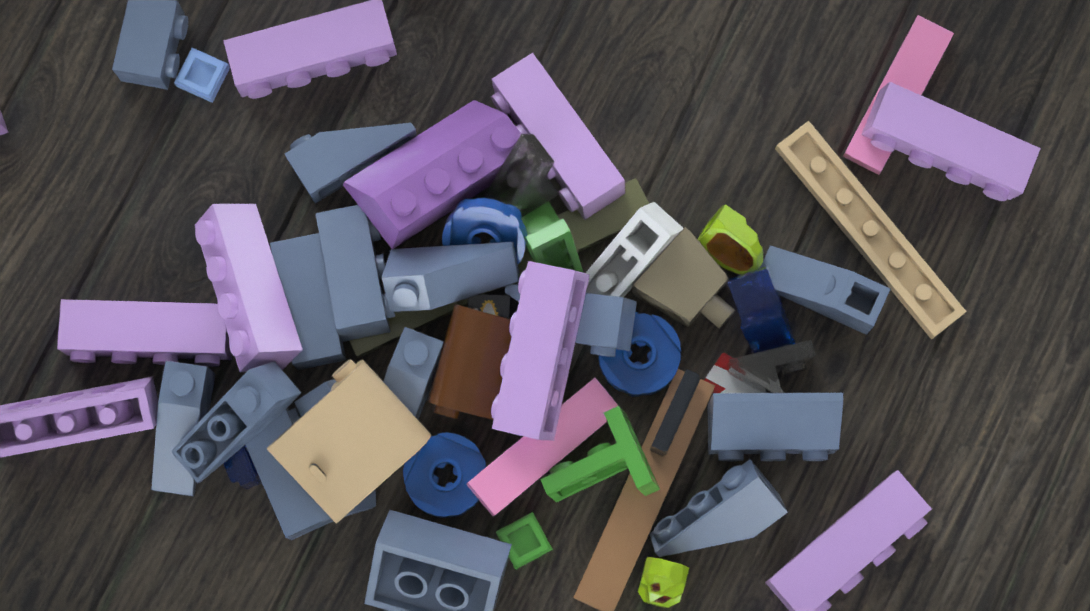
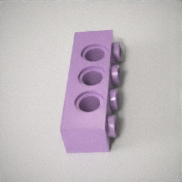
M153 377L0 405V458L154 429L157 422L158 398Z

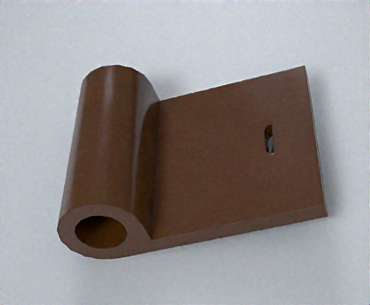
M454 305L428 398L429 403L435 404L434 413L458 419L459 413L464 412L494 420L491 415V408L495 397L500 393L503 379L500 374V366L504 355L509 351L512 336L509 332L510 319Z

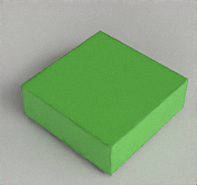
M533 512L496 531L500 541L512 544L509 559L515 570L553 550Z

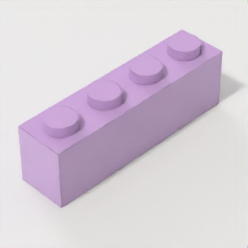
M382 0L366 1L223 40L235 86L241 97L248 96L252 99L265 97L272 93V89L288 85L289 88L305 86L311 82V78L326 74L328 77L342 76L350 72L351 67L362 64L370 67L382 65L390 60L389 57L397 55Z
M533 53L492 78L495 94L491 96L494 105L498 111L506 115L509 114L517 124V129L539 155L536 163L548 180L554 177L561 186L562 190L559 191V195L570 212L578 210L583 219L586 220L625 194L624 178Z
M889 82L879 90L861 134L872 139L871 144L881 150L893 152L895 149L909 155L908 160L911 163L923 168H931L933 166L947 172L945 176L951 181L963 185H968L969 183L977 185L984 189L983 193L986 196L998 201L1011 200L1023 194L1041 149L892 82Z
M212 204L195 224V235L207 264V275L210 281H212L216 293L218 311L224 320L229 336L230 350L235 356L239 372H247L249 369L273 361L283 370L303 349L256 204Z
M528 261L526 270L522 272L519 278L518 291L521 295L518 309L510 320L509 332L512 337L509 351L504 355L500 366V374L503 379L500 393L495 397L491 408V415L494 419L492 429L537 440L554 441L590 274Z
M61 299L57 349L70 356V361L94 363L96 356L112 357L111 362L119 364H136L137 357L153 358V363L165 365V361L178 362V359H195V365L219 366L220 360H232L229 336L224 320L219 314L218 304Z
M897 470L765 583L789 611H827L832 606L827 600L839 589L846 594L864 579L860 571L871 561L877 567L896 551L891 544L903 534L910 539L928 523L923 516L932 508Z

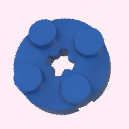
M488 198L463 199L457 204L456 209L449 215L442 234L443 246L481 244V238L474 235L485 232L494 237L489 243L514 242L517 263L519 264L524 256L527 245V230L521 220L520 210L513 205H506L500 201Z
M635 312L631 346L636 344L639 348L647 345L650 349V352L647 354L649 362L646 364H642L639 361L632 363L629 359L632 355L631 349L630 351L616 349L615 357L600 355L598 357L601 372L610 385L629 396L639 397L657 393L669 385L676 375L681 360V347L676 331L666 320L653 314H638V312Z
M446 432L431 436L427 443L404 464L403 477L406 491L414 504L429 515L439 518L462 516L479 502V499L466 484L486 468V462L477 446L461 435ZM447 464H451L454 466L453 474L457 476V480L455 483L448 482L445 487H441L438 485L439 478L434 475L436 468L444 469Z

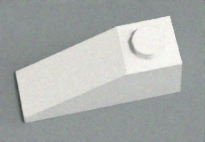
M655 202L639 208L586 272V274H590L586 293L624 297L633 288V284L684 228Z

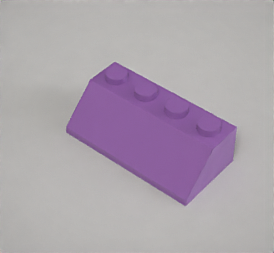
M473 100L343 183V186L391 249H394L454 210L461 200L471 199L520 167L531 145L505 113Z

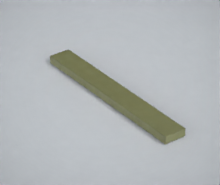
M634 178L625 183V194L586 220L583 219L578 210L574 212L567 210L557 216L559 220H565L571 231L577 253L617 235L638 209L648 205L649 202L637 179ZM525 249L524 256L518 264L520 276L526 270L528 261L534 262L527 249ZM505 286L481 294H494L504 289ZM468 298L432 310L395 312L396 317L388 318L391 332L349 341L357 358H360L400 339L404 327L417 331L452 314L455 304L467 307Z

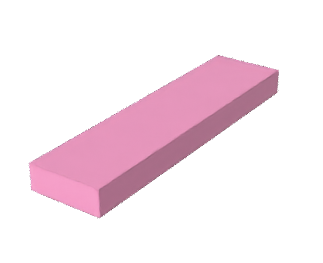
M919 15L916 17L843 157L880 175L891 152L873 146L871 144L872 139L861 135L879 90L889 82H892L922 95L954 34L953 32Z
M593 378L562 404L554 441L537 440L523 436L466 485L488 512L495 516L607 422L604 412L619 405L600 382Z

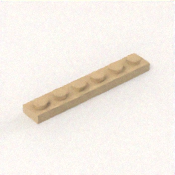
M809 121L776 146L775 150L931 339L967 312Z

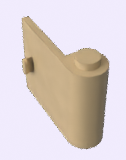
M350 359L339 367L332 375L336 382L333 384L331 391L267 447V450L336 524L415 455L431 437L429 431L364 360H360L355 364Z

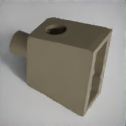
M686 227L633 284L632 293L636 297L686 327H689L702 314L720 329L735 312V309L718 295L726 286L729 278Z

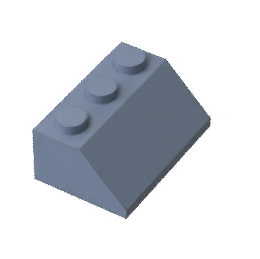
M713 393L707 404L708 454H718V461L725 462L743 461V454H760L761 461H785L786 454H802L803 461L828 460V454H834L839 449L843 393Z
M389 510L375 544L364 604L388 611H494L512 544Z

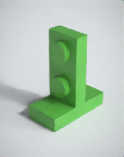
M535 177L499 194L502 203L513 205L520 210L521 220L527 230L526 249L534 262L584 273L569 227L564 219L559 220Z
M620 406L604 412L617 443L613 445L610 443L600 444L587 452L588 457L575 463L572 461L560 463L550 469V475L540 479L546 494L555 502H559L626 469H629L637 489L644 496L660 490L630 420Z

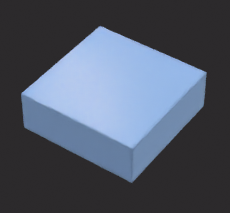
M191 48L174 84L182 90L213 103L230 66L224 61Z

